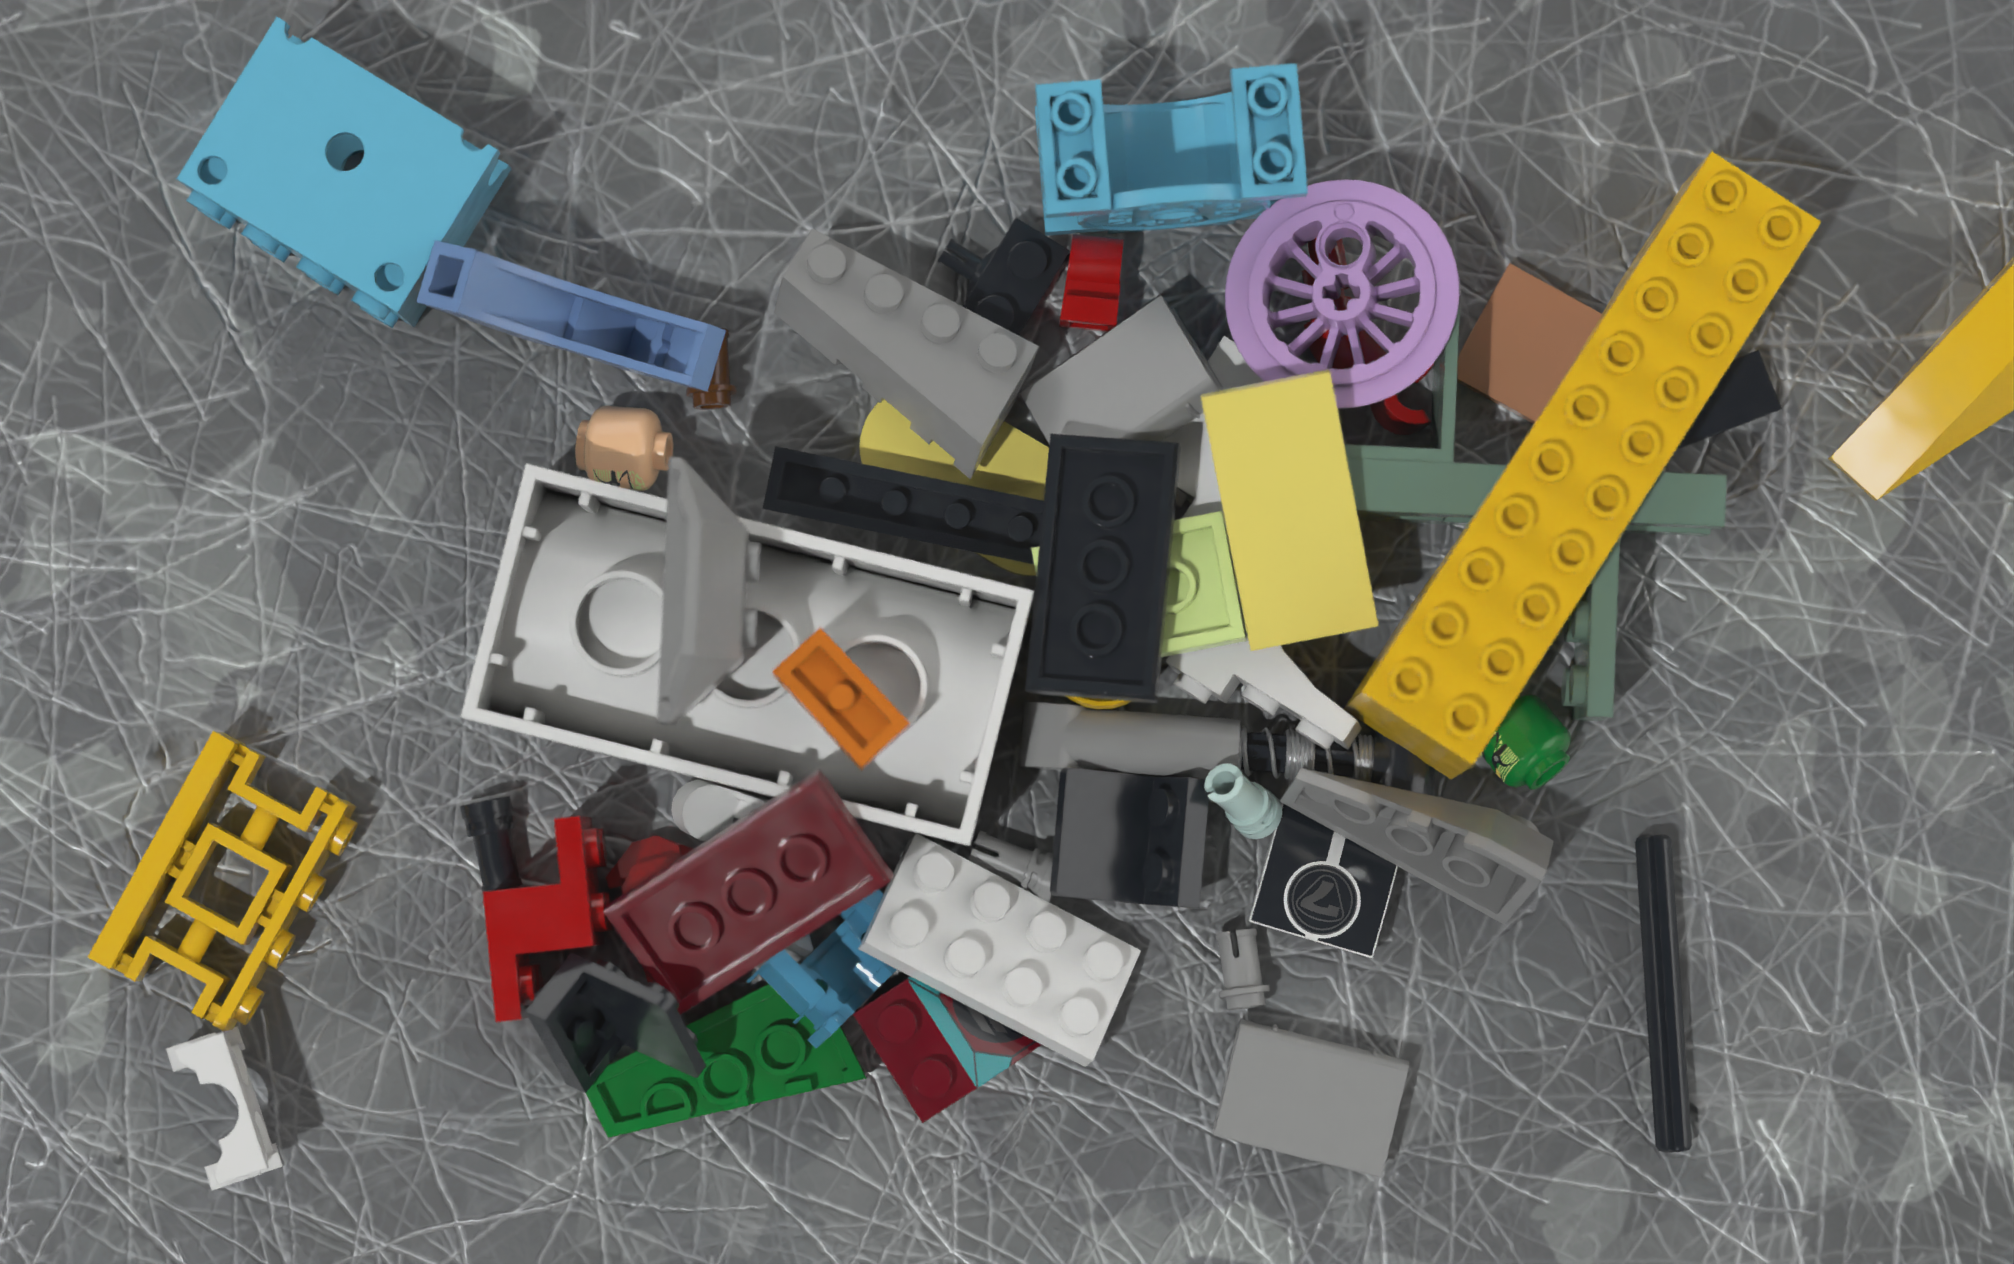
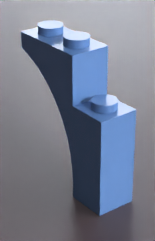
M437 240L434 241L416 301L417 303L527 341L566 350L621 370L708 392L726 332L724 329L589 289L478 250Z

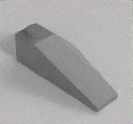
M1300 768L1280 800L1285 805L1504 925L1543 880L1548 869L1554 842L1552 839L1539 833V830L1532 822L1517 815H1506L1492 808Z

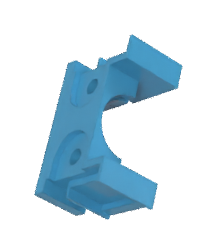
M879 889L840 913L839 915L845 921L800 965L785 950H782L766 961L746 981L749 984L760 974L797 1012L799 1017L793 1021L794 1024L803 1016H806L815 1025L813 1028L816 1031L807 1040L816 1049L897 970L858 949L884 895Z

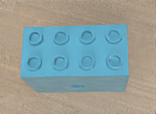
M276 17L177 177L178 181L192 191L186 201L196 207L199 212L231 230L236 220L244 224L246 227L241 235L283 263H285L290 253L297 256L301 260L296 268L339 296L344 286L355 291L356 293L351 301L360 306L361 310L387 326L393 328L397 320L401 319L415 327L427 307L416 301L434 241L437 240L464 247L511 168L500 159L498 160L500 155L498 149L489 144L483 149L474 146L462 138L463 128L311 37L305 43L294 35L289 39L288 31L290 26L284 20ZM364 152L363 159L356 168L344 171L345 163L352 155Z

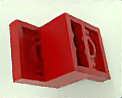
M592 817L554 818L560 884L482 892L495 1022L528 1018L525 1011L533 1002L538 990L543 986L540 964L530 965L529 953L604 944L603 932L614 930L613 924L603 912L607 904L612 902L610 892L599 893L597 875L598 867H607L605 834L603 828H593Z

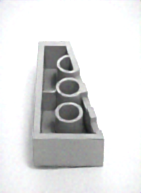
M811 229L782 277L774 314L835 365L842 363L863 381L862 388L878 402L881 403L885 399L911 421L910 429L928 444L934 441L955 459L953 465L969 479L972 478L1026 384L1039 348L1034 343L814 229Z

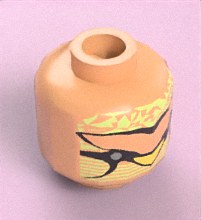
M600 406L592 414L590 420H582L580 422L575 446L576 465L578 470L586 471L589 480L629 490L645 491L655 483L660 470L668 471L669 457H673V437L669 432H662L660 420L655 412L645 408Z

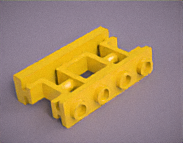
M213 731L91 949L88 958L108 969H115L123 973V976L134 982L143 980L155 956L206 984L191 1013L201 1019L212 1022L214 1027L222 1031L232 1030L237 1022L247 1025L255 1014L264 996V991L257 988L262 976L269 965L277 969L286 958L296 935L288 932V929L300 909L308 913L315 905L327 881L319 873L331 852L337 856L344 852L355 833L358 823L350 819L356 805L333 795V793L322 787L314 789L301 813L252 786L251 783L266 756L246 747L244 743L223 732ZM234 765H238L239 768L227 789L257 805L244 831L239 837L215 823H208L198 842H194L193 839ZM322 812L326 813L327 817L288 888L286 891L281 890L280 888L292 866L263 850L276 824L281 818L302 831L311 833ZM218 843L269 871L240 925L189 897ZM172 877L176 878L177 880L164 902L194 918L179 948L176 949L151 935L144 937L135 955L131 954L133 947ZM259 926L265 927L223 1004L218 1002L230 978L200 962L215 934L218 931L242 945H249Z

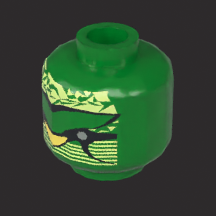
M1529 694L1515 699L1480 755L1508 786L1517 788L1527 785L1529 789L1535 790L1552 780L1570 761L1566 751L1571 742V734L1541 698Z

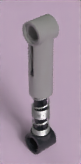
M1023 703L1019 767L1061 770L1067 767L1117 773L1206 779L1209 772L1216 766L1232 764L1240 770H1245L1248 777L1253 771L1273 772V776L1276 779L1281 773H1284L1286 780L1288 778L1292 780L1300 768L1421 794L1431 796L1434 794L1435 769L1376 730H1374L1373 735L1368 737L1360 734L1356 740L1354 739L1349 749L1333 741L1329 749L1326 750L1293 729L1291 731L1287 729L1284 735L1271 734L1267 727L1260 733L1247 732L1245 726L1240 727V719L1097 710L1083 706L1056 703Z

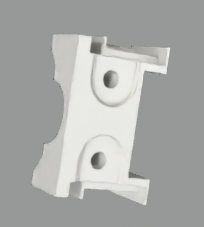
M238 1026L232 1030L214 1032L166 1048L173 1072L189 1068L197 1073L200 1085L205 1083L221 1085L233 1094L238 1104L239 1115L234 1129L229 1135L218 1140L222 1150L219 1161L204 1167L212 1191L283 1166L276 1143H271L242 1054V1050H245Z

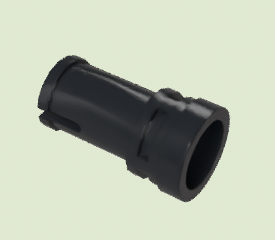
M510 796L460 806L467 836H473L483 884L481 886L482 892L523 885L522 878L519 876L510 830L515 828Z

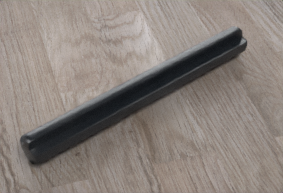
M1664 834L1644 835L1636 839L1635 850L1655 1146L1658 1151L1664 1153L1684 1152L1690 1150L1692 1136L1672 841L1669 836Z

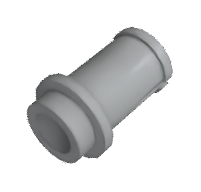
M1256 928L1236 930V933L1227 931L1216 934L1225 987L1224 991L1219 992L1220 999L1226 998L1227 1010L1247 1009L1266 1005L1264 993L1270 992L1269 985L1262 984Z

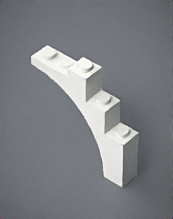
M1224 336L1208 360L1210 367L1224 390L1264 382L1245 362L1235 342ZM1203 412L1200 418L1193 419L1161 441L1175 442L1181 446L1176 506L1181 508L1186 499L1192 502L1183 518L1219 511L1223 512ZM1246 626L1247 641L1171 655L1166 660L1171 669L1179 674L1173 684L1198 701L1206 704L1210 696L1213 695L1227 704L1239 683H1242L1246 686L1241 694L1244 699L1271 716H1274L1279 707L1301 720L1295 728L1297 732L1326 750L1329 749L1333 741L1349 749L1361 730L1359 722L1315 688L1288 657L1281 645L1250 651Z

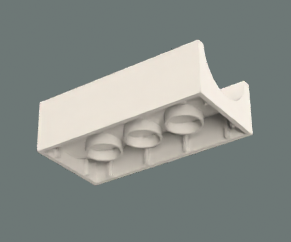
M529 464L525 465L461 718L776 797L820 769L853 817L967 846L972 845L1005 705L1033 603L1034 591L737 517L749 530V542L760 543L761 548L759 582H747L746 608H757L758 611L756 648H744V662L676 725H664L657 723L667 499ZM820 627L910 722V727L862 771L772 676V671Z

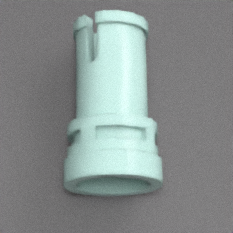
M1232 764L1218 765L1207 775L1204 788L1207 793H1211L1207 796L1225 810L1226 817L1243 836L1249 839H1261L1270 835L1278 827L1282 818V806L1279 799L1271 791L1256 782H1250L1242 774L1241 770Z

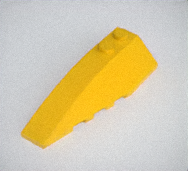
M2014 256L1828 458L1874 501H1877L2014 411Z

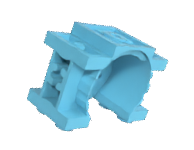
M1297 63L1233 68L1230 71L1231 92L1205 98L1166 103L1103 104L1101 79L1036 84L1037 106H1035L1045 236L1108 231V234L1234 224L1235 220L1257 219L1262 212L1270 208L1279 199L1306 197L1308 189Z

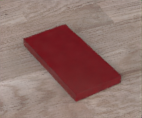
M818 769L610 902L603 912L652 981L667 989L677 999L679 1003L677 1011L681 1015L890 883L894 874L825 775Z

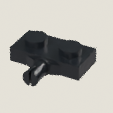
M1015 218L1000 244L985 255L984 258L974 254L951 238L945 250L962 259L965 263L946 251L942 252L937 262H941L970 280L962 307L1019 336L1070 250L1018 218Z

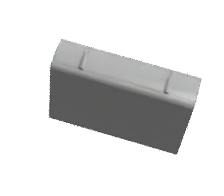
M1160 295L1020 394L1048 443H1050V433L1163 441L1193 419L1200 418V415L1204 412L1200 394L1221 391L1224 388L1178 312L1174 308L1170 309L1165 299Z
M1240 1019L1211 1134L1216 1137L1382 1178L1408 1074L1409 1061L1379 1054L1376 1049L1367 1051L1279 1029L1276 1024L1267 1026Z

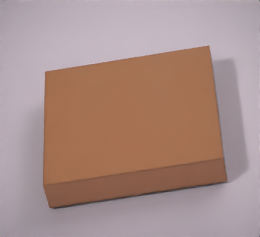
M1509 263L1458 354L1457 382L1534 424L1582 349L1602 313Z

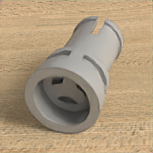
M980 831L975 841L976 847L972 849L969 861L1050 903L1053 897L1050 893L1053 854L1035 848L1032 852Z

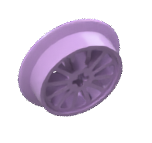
M1331 180L1307 186L1308 194L1306 197L1279 199L1273 203L1270 208H1267L1260 214L1243 235L1230 262L1226 279L1225 309L1227 321L1238 351L1249 367L1264 382L1329 369L1337 408L1369 405L1391 397L1410 386L1429 369L1442 352L1450 337L1458 311L1459 277L1452 249L1438 224L1424 209L1405 195L1391 188L1360 180ZM1375 236H1379L1392 243L1394 247L1375 264L1376 249L1372 239ZM1345 237L1359 240L1363 250L1355 262L1349 265H1337L1328 259V253H1331L1332 249L1337 245V240ZM1317 238L1316 253L1319 260L1318 265L1301 250L1303 245ZM1289 258H1294L1315 281L1313 286L1278 277V274ZM1404 258L1409 259L1415 268L1414 277L1374 287ZM1350 287L1354 297L1357 299L1348 301L1347 310L1337 311L1331 299L1340 297L1341 288ZM1274 291L1312 301L1309 304L1277 312L1270 311L1271 294ZM1420 292L1419 305L1414 309L1413 313L1377 304L1381 301ZM1317 318L1289 345L1279 341L1274 333V330L1278 327ZM1377 318L1407 326L1410 329L1400 342L1393 343L1372 320ZM1330 330L1320 363L1309 364L1298 358L1325 331ZM1362 330L1366 331L1387 353L1369 364L1364 362L1358 336ZM1348 335L1355 365L1350 369H1332L1341 337Z

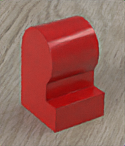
M1073 234L1059 327L1109 332L1116 327L1124 239Z

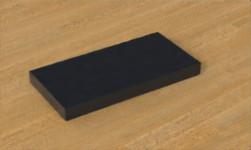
M1050 433L1025 689L1028 693L1157 703L1181 455L1179 443Z

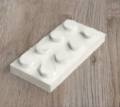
M915 833L909 839L893 873L892 881L888 884L858 949L1084 1067L1089 1065L1095 1058L1141 950Z

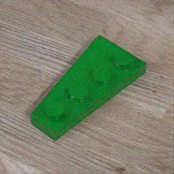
M767 984L686 1026L697 1037L698 1044L696 1047L706 1064V1068L698 1078L636 1051L608 1065L586 1092V1095L609 1138L838 1084L866 1079L867 1076L842 1026L816 1049L807 1040L816 1031L813 1028L815 1025L806 1016H803L794 1024L793 1021L799 1017L797 1012Z

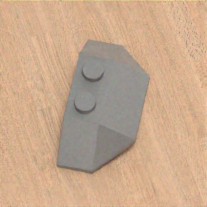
M669 457L657 710V723L664 725H676L744 662V648H756L758 625L757 608H746L747 582H759L760 543L749 542V530L688 463L679 457Z

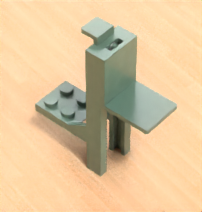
M1458 308L1450 337L1433 365L1430 449L1344 445L1359 521L1467 525L1507 466L1453 463L1460 308ZM1661 472L1623 533L1707 536L1711 533V529L1724 528L1727 475ZM1620 537L1564 623L1565 642L1575 643L1574 665L1563 670L1561 698L1562 706H1572L1573 721L1597 722L1613 717Z

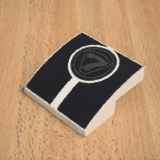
M1281 802L1282 818L1271 836L1265 856L1266 861L1248 921L1373 958L1398 866Z

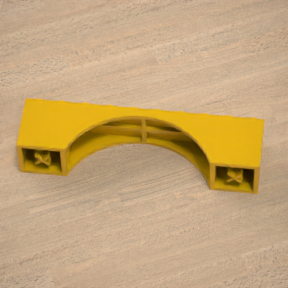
M1713 151L1709 153L1683 183L1615 288L1600 319L1552 397L1463 532L1408 608L1344 707L1345 711L1388 739L1401 745L1449 779H1453L1474 765L1819 227L1821 221Z

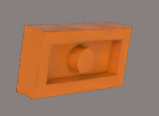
M821 627L772 671V676L861 771L910 727V722Z

